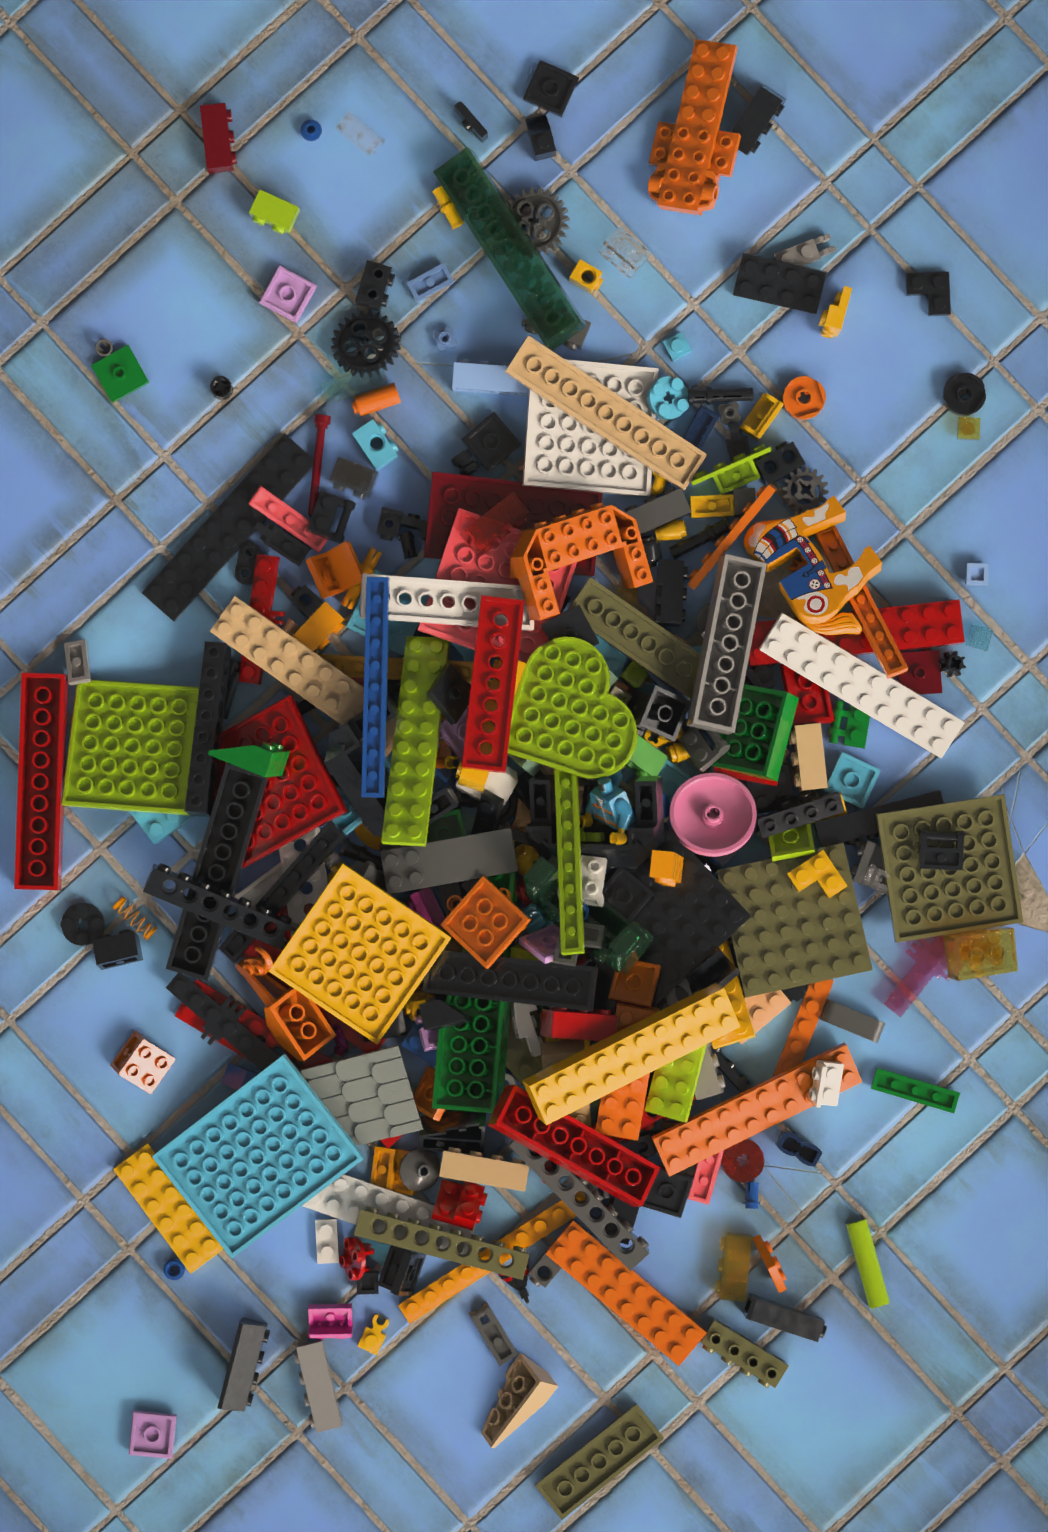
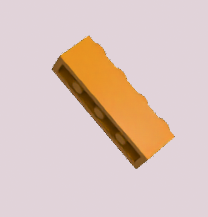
M325 601L295 632L293 637L314 652L318 648L323 650L330 642L328 638L332 633L337 635L344 628L343 622L345 619Z
M652 850L649 877L654 878L655 882L662 886L675 887V883H681L684 857L675 852Z

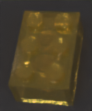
M998 926L944 935L947 973L950 979L962 981L1018 971L1014 928Z

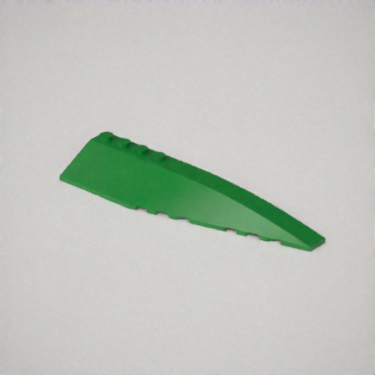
M517 871L488 876L487 878L498 889L506 888L511 892L510 899L516 905ZM515 939L499 957L510 958L511 947L515 946ZM463 947L462 952H463V953H469V952ZM448 995L446 1002L469 1016L471 1022L438 1030L432 1108L492 1113L504 1090L511 1002Z

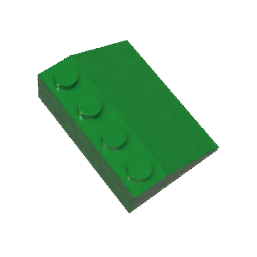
M744 684L735 732L729 735L719 733L723 741H727L730 749L711 766L778 782L799 698L789 692Z

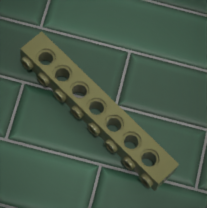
M366 1206V1210H360L354 1232L355 1236L521 1280L524 1278L530 1255L526 1253V1248L514 1246L513 1249L505 1247V1243L493 1240L492 1244L483 1242L484 1237L473 1234L471 1238L462 1236V1231L450 1229V1233L441 1231L442 1226L429 1223V1227L420 1225V1220L409 1217L408 1221L400 1220V1215L387 1212V1216L378 1214L379 1209ZM377 1219L385 1222V1229L382 1232L375 1231L373 1227ZM397 1225H403L407 1230L406 1235L402 1238L397 1237L394 1233ZM420 1230L427 1233L428 1238L425 1243H419L415 1239L416 1233ZM440 1236H445L449 1241L445 1249L439 1248L436 1244V1240ZM460 1242H467L469 1244L470 1250L467 1254H460L458 1252L457 1246ZM482 1247H487L491 1251V1256L487 1260H482L478 1255ZM509 1253L512 1256L511 1264L507 1266L502 1265L499 1261L500 1255Z

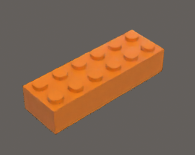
M616 1002L614 1013L617 1016L616 1033L659 1012L660 1008H646ZM650 1073L600 1098L595 1123V1130L608 1136L638 1140Z

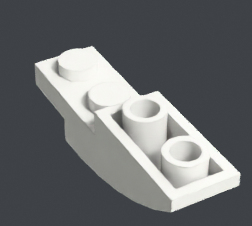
M511 1003V1018L516 1038L521 1039L525 1037L531 1056L541 1055L540 1043H543L541 1036L536 1034L535 1028H537L535 1017L533 1015L530 1016L529 1013L537 1010L536 1005Z

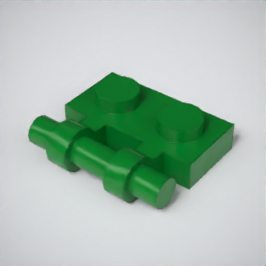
M836 700L835 707L832 708L834 721L828 730V734H830L829 743L837 744L838 736L844 737V746L865 749L870 716L851 704L849 705V711L843 710L844 701ZM841 717L847 718L845 730L840 729Z

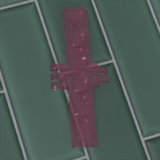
M969 931L936 936L931 944L924 939H916L922 944L921 947L914 942L910 946L917 952L914 954L909 949L905 952L916 963L883 1004L901 1017L933 976L938 979L942 976L949 981L951 977L945 971L948 970L954 975L956 970L950 966L952 962L948 957Z

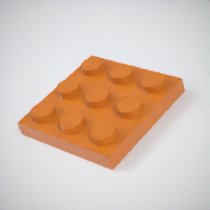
M482 876L440 925L486 969H489L531 919L487 877Z

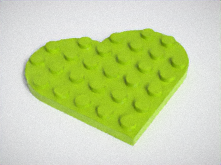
M559 637L539 646L531 654L525 665L514 697L508 754L588 779H599L613 775L629 762L637 745L638 731L636 721L629 708L620 699L608 693L610 689L609 668L604 657L593 645L575 637Z

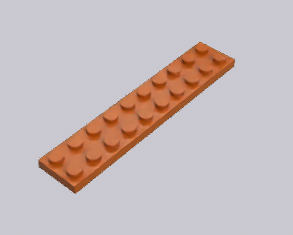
M842 1043L689 1118L686 1123L680 1122L652 1136L651 1139L668 1176L670 1177L814 1106L809 1100V1089L813 1086L812 1070L814 1066L816 1067L817 1060L836 1061L844 1064L839 1093L861 1083V1077L847 1044Z

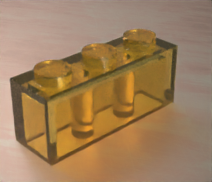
M725 1232V1237H721L720 1250H723V1258L718 1259L717 1271L721 1272L720 1280H716L715 1293H719V1299L746 1302L752 1235Z

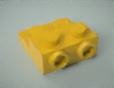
M844 286L841 291H837L833 305L830 304L827 310H823L818 325L822 326L821 336L833 338V336L837 337L840 333L852 288Z

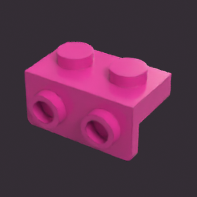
M431 887L410 895L412 900L408 902L411 909L415 912L418 911L419 915L440 928V924L446 918Z
M352 1303L308 1305L309 1338L345 1339L352 1337Z

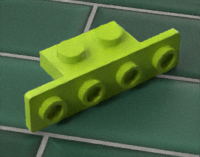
M765 444L753 448V453L745 455L743 452L734 456V461L728 464L723 461L714 465V470L706 473L705 470L696 473L694 479L691 480V484L693 486L713 477L721 495L728 493L733 489L761 478L753 459L770 452L772 448L770 445L765 447Z

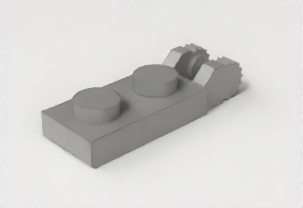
M826 234L775 253L773 257L775 260L806 266L835 252L836 249L834 246H830L820 252L818 251L816 245L831 239L830 234Z

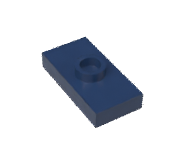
M701 405L685 432L683 439L701 450L720 415Z

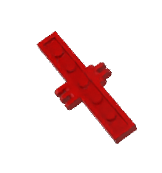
M257 554L250 606L273 623L283 625V621L276 620V616L284 617L285 612L272 610L280 557ZM242 655L239 682L261 685L263 669Z

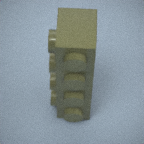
M715 1318L711 1320L706 1328V1335L700 1341L703 1344V1349L711 1354L714 1351L722 1355L721 1360L729 1365L737 1364L740 1366L739 1371L749 1377L751 1374L758 1377L757 1382L767 1388L770 1385L776 1388L789 1366L787 1362Z

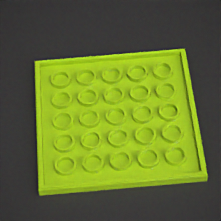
M93 679L88 683L77 684L61 805L189 816L185 812V802L199 687Z

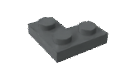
M583 922L584 946L601 949L605 926ZM559 929L553 962L576 967L578 954H561Z

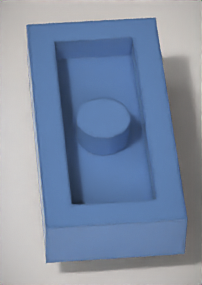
M442 263L407 282V286L418 303L453 284L454 280L445 263Z

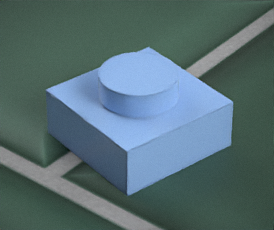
M966 563L965 585L987 586L989 564Z

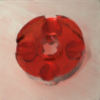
M745 1139L725 1149L721 1159L723 1170L727 1176L737 1182H750L762 1172L765 1162L764 1154L760 1147L749 1139ZM743 1154L747 1155L748 1164L739 1166L737 1157H742Z

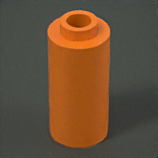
M393 382L354 396L355 401L351 402L355 414L360 413L362 417L399 404L401 400Z

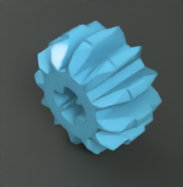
M531 903L522 909L531 919L525 929L529 934L554 924L552 918L538 904Z

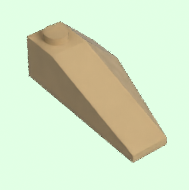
M520 1353L507 1370L505 1375L507 1378L503 1390L499 1389L497 1394L499 1396L495 1408L491 1409L481 1432L491 1448H495L542 1407L558 1387L547 1371L524 1354Z

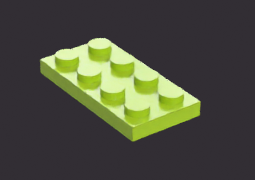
M707 1044L654 1071L644 1111L684 1123L688 1122Z

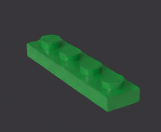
M876 1068L870 1087L880 1092L950 1113L955 1112L960 1095L959 1092L880 1068Z

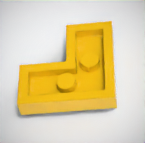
M824 850L787 873V876L798 892L817 881L827 897L831 898L847 887V884Z

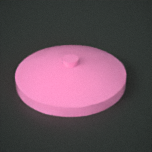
M704 773L688 779L675 792L669 812L670 825L679 842L692 852L712 857L727 855L741 848L751 837L757 817L755 801L750 791L737 779L721 773Z

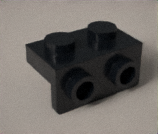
M716 948L688 972L686 977L700 991L714 983L724 987L740 971L719 948Z

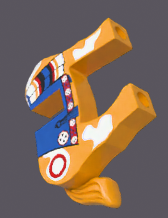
M835 496L829 498L823 505L807 510L800 515L785 519L761 521L752 525L745 534L744 548L751 560L767 563V573L801 554L808 565L782 579L779 587L794 615L810 630L820 634L858 635L861 633L862 627L852 613L839 612L852 597L860 592L869 579L881 571L882 562L869 545L864 548L861 556L852 566L839 572L829 573L820 553L807 537L845 521L846 511Z

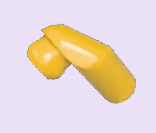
M652 471L655 479L653 485H651L650 494L656 496L664 492L667 480Z

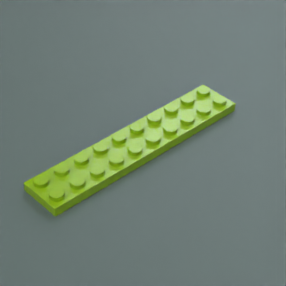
M406 636L398 701L400 712L396 717L381 839L382 844L426 846L442 716L440 710L426 693L445 664H448L450 641L438 637Z

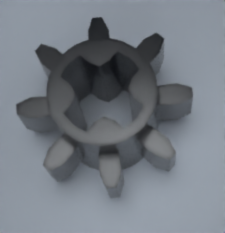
M953 651L951 655L949 652L943 653L945 658L938 660L941 663L939 671L946 672L948 678L952 677L953 673L955 676H960L961 672L959 670L966 668L963 665L965 657L957 656L958 651ZM954 661V665L951 668L950 664Z

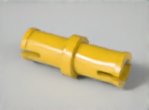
M442 185L433 190L432 193L441 207L440 211L445 214L452 230L463 225L464 221L455 207L457 205L455 201L452 202L445 186Z

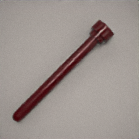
M314 414L313 423L315 428H317L308 508L309 517H311L319 493L325 429H328V425L331 422V416Z

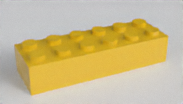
M495 660L493 668H499L502 665V661ZM518 661L514 697L526 663ZM496 679L487 681L488 688L492 690L500 686L499 681ZM488 700L484 704L488 711H494L497 708V704L493 700ZM487 721L482 724V729L487 733H491L494 731L495 726L492 722ZM483 743L480 745V751L483 754H490L492 746L489 743ZM460 761L456 778H459V785L483 792L489 772L463 769L462 762Z

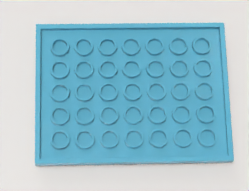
M286 1054L278 1058L152 1156L231 1259L365 1158Z

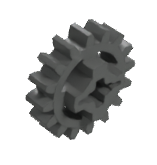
M808 467L805 468L804 472L798 468L796 475L792 472L789 473L791 480H784L787 487H782V491L787 494L782 498L783 500H789L787 507L795 506L793 512L801 509V513H804L806 509L817 508L821 506L819 502L825 503L827 500L823 495L829 493L828 490L824 489L828 482L821 481L824 477L823 474L816 476V469L810 473ZM801 477H809L812 480L803 481ZM792 484H794V487L796 488V494H794V496H792L791 494ZM817 485H818V487H819V496H818V498H817V496L815 495V487H816ZM802 487L810 489L808 494H801ZM802 500L807 501L809 504L803 505L798 502Z

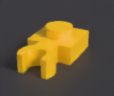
M377 1313L372 1320L373 1328L366 1326L357 1346L375 1355L378 1354L386 1337V1334L382 1333L381 1330L385 1329L389 1324L388 1318H386L384 1324H378L377 1318L379 1314Z

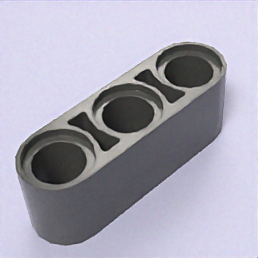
M827 1000L820 1017L822 1021L878 1043L886 1024L831 1000Z

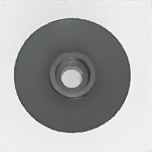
M419 1148L408 1152L402 1159L399 1168L401 1181L408 1189L416 1192L430 1189L437 1182L440 1174V1163L437 1156L431 1151L419 1150ZM424 1167L425 1173L421 1175L420 1170Z

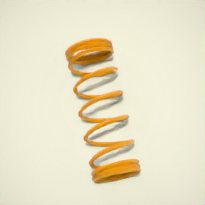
M122 896L113 905L112 908L114 910H117L119 908L118 914H121L125 912L127 909H129L124 917V920H128L129 918L134 916L130 923V926H134L141 921L137 928V932H140L144 930L146 927H148L145 933L143 934V938L145 940L149 939L155 933L157 927L154 926L146 934V932L152 925V923H149L144 928L138 931L146 916L141 918L136 923L132 924V922L138 915L139 910L132 914L130 917L126 918L127 914L133 907L132 904L119 913L120 909L127 900L126 897Z

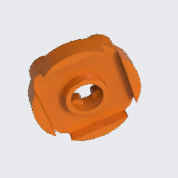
M800 376L791 380L784 389L782 396L785 410L791 417L800 420H808L817 416L823 409L826 400L823 386L808 376ZM804 392L805 395L810 396L806 404L798 400L801 397L800 393Z

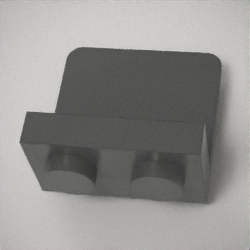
M865 841L864 844L861 843L859 846L857 865L853 864L850 871L852 882L888 895L881 847L871 841Z

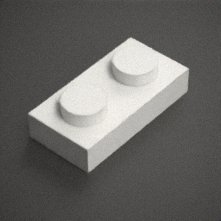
M337 1218L315 1220L317 1264L339 1263Z

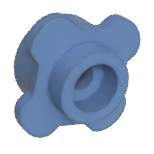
M448 326L444 330L434 331L433 338L437 341L438 350L443 351L445 348L456 346L457 340L453 337V329Z

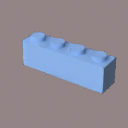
M460 359L459 362H454L452 391L528 396L529 389L504 373L510 364L509 362H503L501 365H493L491 361H480V364L471 363V360Z

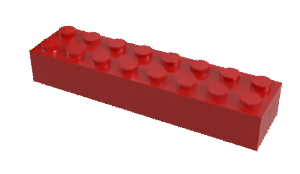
M516 1085L505 1086L487 1123L488 1126L632 1207L643 1206L661 1168L569 1115L545 1125L539 1120L527 1091Z

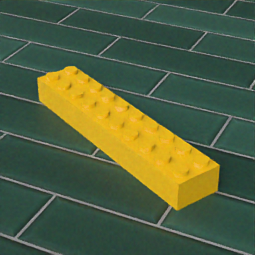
M714 983L522 1081L539 1120L548 1125L739 1028L740 1024L725 988Z

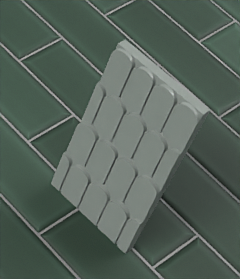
M398 1045L298 1070L356 1146L423 1129Z

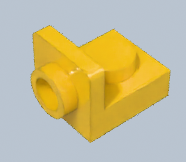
M423 990L414 991L402 1008L404 1014L414 1021L415 1016H417V1009H420L419 1004L426 1003L425 999L436 996L431 993H424Z

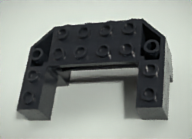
M388 693L386 722L397 716L400 712ZM361 710L330 732L324 763L329 774L337 781L341 792L349 799L353 810L356 813L358 812L362 818L366 829L370 830L373 836L382 837L390 773L385 767L384 798L361 797L363 710ZM449 784L432 794L429 824L459 805L460 800Z
M535 775L529 779L531 823L526 826L530 844L552 866H558L555 775ZM640 776L635 780L636 821L630 824L628 830L624 832L627 836L626 843L622 845L610 843L611 833L618 832V830L593 818L592 826L584 828V832H605V841L580 842L581 855L606 858L607 869L616 867L626 869L638 868L652 854V850H656L665 840L662 776Z

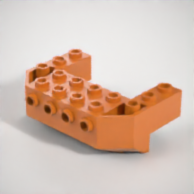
M603 502L591 505V509H578L572 511V515L553 517L551 522L541 521L535 523L534 527L523 530L510 557L511 579L518 578L529 619L542 620L560 614L548 571L611 550L614 553L623 589L637 588L653 582L636 519L613 505H603Z

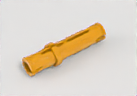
M370 547L362 564L360 563L364 574L374 573L373 569L383 553ZM362 582L348 589L340 603L341 605L353 610L361 594Z

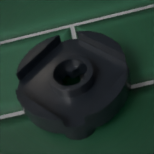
M972 373L956 374L946 382L942 400L947 409L959 416H970L980 410L985 403L984 383L978 376ZM967 389L970 398L961 399L959 390L964 391Z
M88 903L74 904L69 907L63 914L60 924L65 938L69 942L80 946L93 944L92 940H96L99 936L103 935L105 928L102 912L96 906ZM79 919L88 920V928L86 930L78 928Z

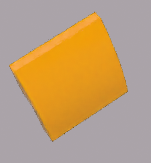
M375 1146L370 1183L401 1194L415 1195L416 1191L408 1189L402 1183L399 1174L401 1161L410 1150L388 1149L387 1147Z

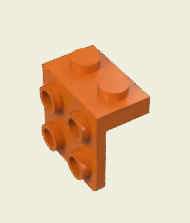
M345 541L325 553L305 560L322 599L341 594L362 582V574L364 573L349 541Z

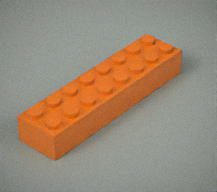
M571 1219L545 1251L549 1258L678 1366L681 1365L706 1335L707 1332L701 1325L634 1269L629 1271L601 1241L575 1219Z

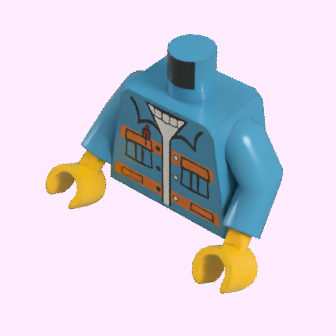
M602 777L598 780L599 786L590 792V800L585 808L586 813L579 816L580 824H583L582 828L592 826L593 818L591 816L593 814L594 819L618 830V832L611 833L610 843L622 845L627 841V836L624 832L628 830L630 824L636 821V817L626 792L613 785L609 777Z

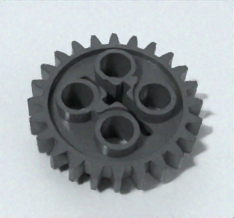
M533 187L530 188V193L523 189L521 197L516 193L514 194L515 202L508 200L511 205L510 208H503L507 215H502L501 218L506 223L500 226L507 230L502 235L509 237L506 242L509 245L513 244L512 249L514 251L519 249L521 255L526 251L529 257L533 255V252H535L537 257H540L541 251L548 255V248L556 251L554 244L562 245L559 238L567 237L563 230L570 228L564 223L570 220L568 216L564 215L568 212V209L562 207L564 205L562 200L557 201L559 196L556 193L551 196L552 192L549 189L545 193L541 187H539L537 193ZM526 206H531L530 213L523 215V209ZM547 209H552L551 215L547 218H544V211ZM536 218H537V219L539 220V222H538V223H535L534 226H533L531 223H532V222H535V221H536ZM527 227V233L519 236V230ZM543 230H548L547 236L543 239H540V232ZM534 232V240L531 241L530 239L532 238Z

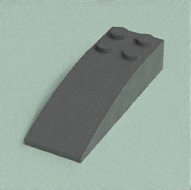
M511 828L426 843V846H408L380 851L388 894L519 871Z

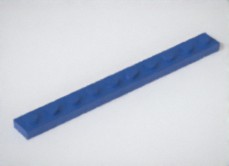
M367 577L361 797L384 798L389 577Z

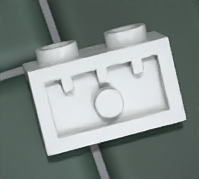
M817 1060L816 1067L814 1066L812 1070L813 1086L809 1089V1100L815 1107L820 1108L821 1105L837 1106L844 1068L842 1062Z

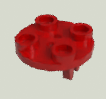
M346 1237L344 1239L343 1255L339 1257L340 1267L345 1269L350 1281L359 1280L365 1272H369L370 1267L366 1266L365 1255L374 1253V1249L370 1248L371 1244L362 1243L358 1237Z

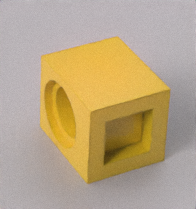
M580 259L569 277V282L591 294L594 289L598 291L603 282L601 278L602 271ZM585 273H590L594 279L591 282H584L581 276Z

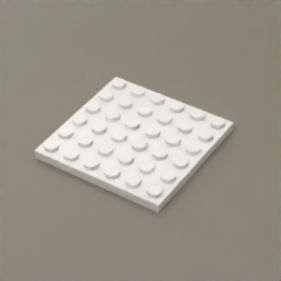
M565 359L655 419L656 414L649 410L646 395L647 391L650 390L652 382L658 379L659 368ZM529 389L522 486L642 497L650 496L652 470Z

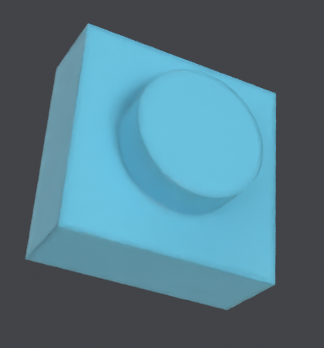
M682 332L663 341V345L672 362L692 351Z

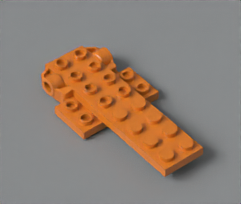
M695 39L676 124L658 121L649 164L657 166V169L649 178L648 191L650 198L657 202V205L663 210L702 216L703 211L712 210L715 206L719 193L720 176L732 177L741 135L739 133L720 131L719 127L738 47L736 45Z

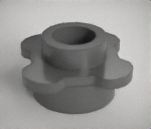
M737 402L719 405L718 411L721 412L720 421L722 424L727 425L728 423L741 420V415L738 412L739 404Z

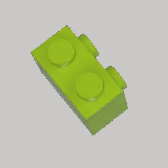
M260 189L249 211L253 222L264 226V224L270 225L273 231L281 235L284 232L290 234L300 213L298 206Z

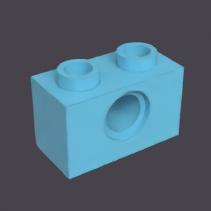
M374 419L353 432L352 435L375 470L378 471L398 458L396 452L399 449L392 439L390 441L386 439L384 434L387 432L380 422L376 424ZM375 439H380L383 445L380 449H373L371 442Z

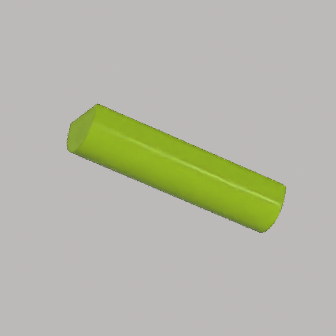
M867 1218L846 1223L868 1307L877 1308L889 1304V1296Z

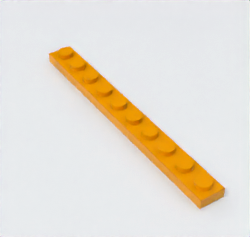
M583 1191L575 1194V1198L579 1201L586 1199ZM559 1200L497 1241L505 1243V1247L513 1249L514 1246L528 1248L577 1215L562 1200ZM486 1247L478 1255L482 1260H487L491 1256V1251ZM503 1253L500 1255L499 1261L503 1264L511 1259L512 1256L509 1253ZM460 1264L398 1304V1307L410 1324L491 1271Z

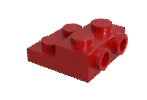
M442 1179L431 1219L473 1231L475 1223H480L483 1211L479 1210L480 1205H485L488 1195L484 1193L485 1186L464 1181V1184L461 1185Z

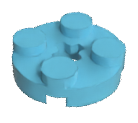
M671 376L658 378L652 382L650 390L647 391L646 401L648 408L653 414L661 417L660 419H675L681 416L689 407L688 392L680 378ZM666 392L671 396L670 404L668 401H664Z

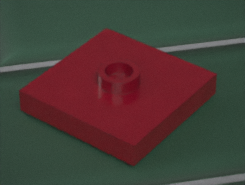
M939 650L901 653L908 666V671L897 675L898 682L920 695L942 693L941 672L939 671L941 666L938 662L940 660Z

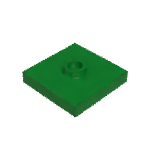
M129 345L91 365L112 403L150 383Z

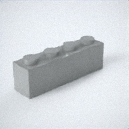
M323 1339L297 1345V1351H294V1358L296 1364H300L302 1370L299 1373L301 1385L306 1387L307 1393L304 1394L306 1406L311 1408L312 1415H309L311 1427L316 1428V1433L342 1427L343 1420Z

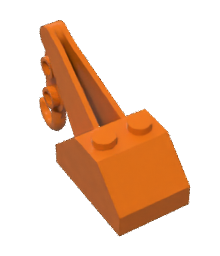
M256 947L255 950L262 957L243 958L235 964V967L265 1004L266 1024L278 1044L298 1061H305L333 1039L336 1034L315 1002L293 987L286 989L266 974L273 966V961L264 949Z

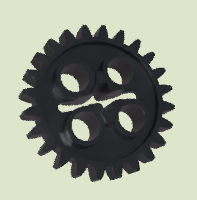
M361 310L358 317L354 313H352L351 320L345 317V325L338 323L340 331H333L336 337L331 338L332 344H334L331 346V349L334 353V359L338 360V366H343L345 372L351 369L352 376L359 372L361 378H363L364 373H368V376L372 377L373 371L380 375L379 369L383 368L387 371L386 364L393 365L392 357L398 358V353L395 350H401L399 344L401 339L398 335V329L394 328L393 321L388 322L389 320L386 315L381 318L380 312H377L373 316L371 310H369L367 315H364ZM360 329H365L364 332L360 334L356 333ZM378 336H384L381 340H375ZM350 348H356L353 352H347ZM371 354L376 355L372 359H367V357Z

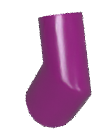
M334 1024L331 1026L336 1034L333 1038L336 1044L334 1052L342 1056L348 1051L349 1046L340 1026Z

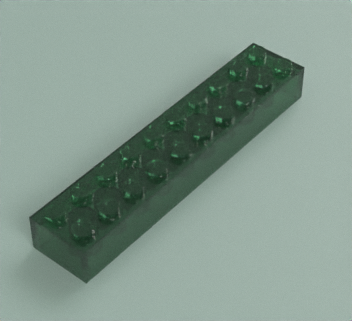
M466 147L433 171L545 346L553 351L587 327V324L475 152Z

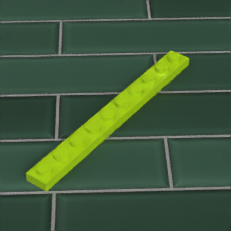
M554 769L561 954H585L578 776Z

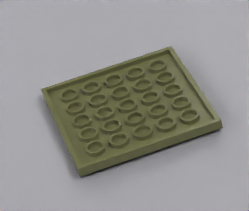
M1005 794L876 814L894 941L896 943L1023 923ZM927 829L928 832L949 833L964 831L963 870L919 869V830ZM927 840V847L956 848V842Z
M844 843L815 849L814 855L779 861L767 859L716 871L718 880L752 916L731 936L745 998L873 970ZM824 850L847 884V887L831 898L827 897L817 881L798 892L787 876V873Z

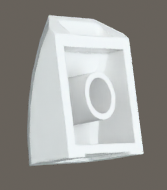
M506 766L505 773L489 772L483 792L459 785V778L456 783V789L480 801L481 794L488 790L504 799L503 805H505L518 782L517 772Z

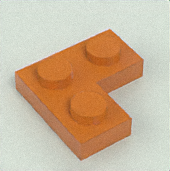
M760 1234L753 1237L755 1246L778 1292L781 1293L787 1290L783 1282L787 1279L777 1257H771L770 1255L773 1250L768 1240L764 1242Z

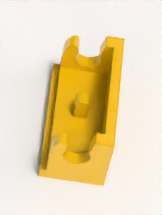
M763 393L739 429L758 442L782 409L784 403L768 393Z

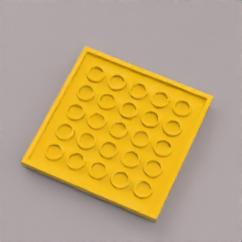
M343 863L280 953L273 966L269 969V972L375 1044H378L452 936Z

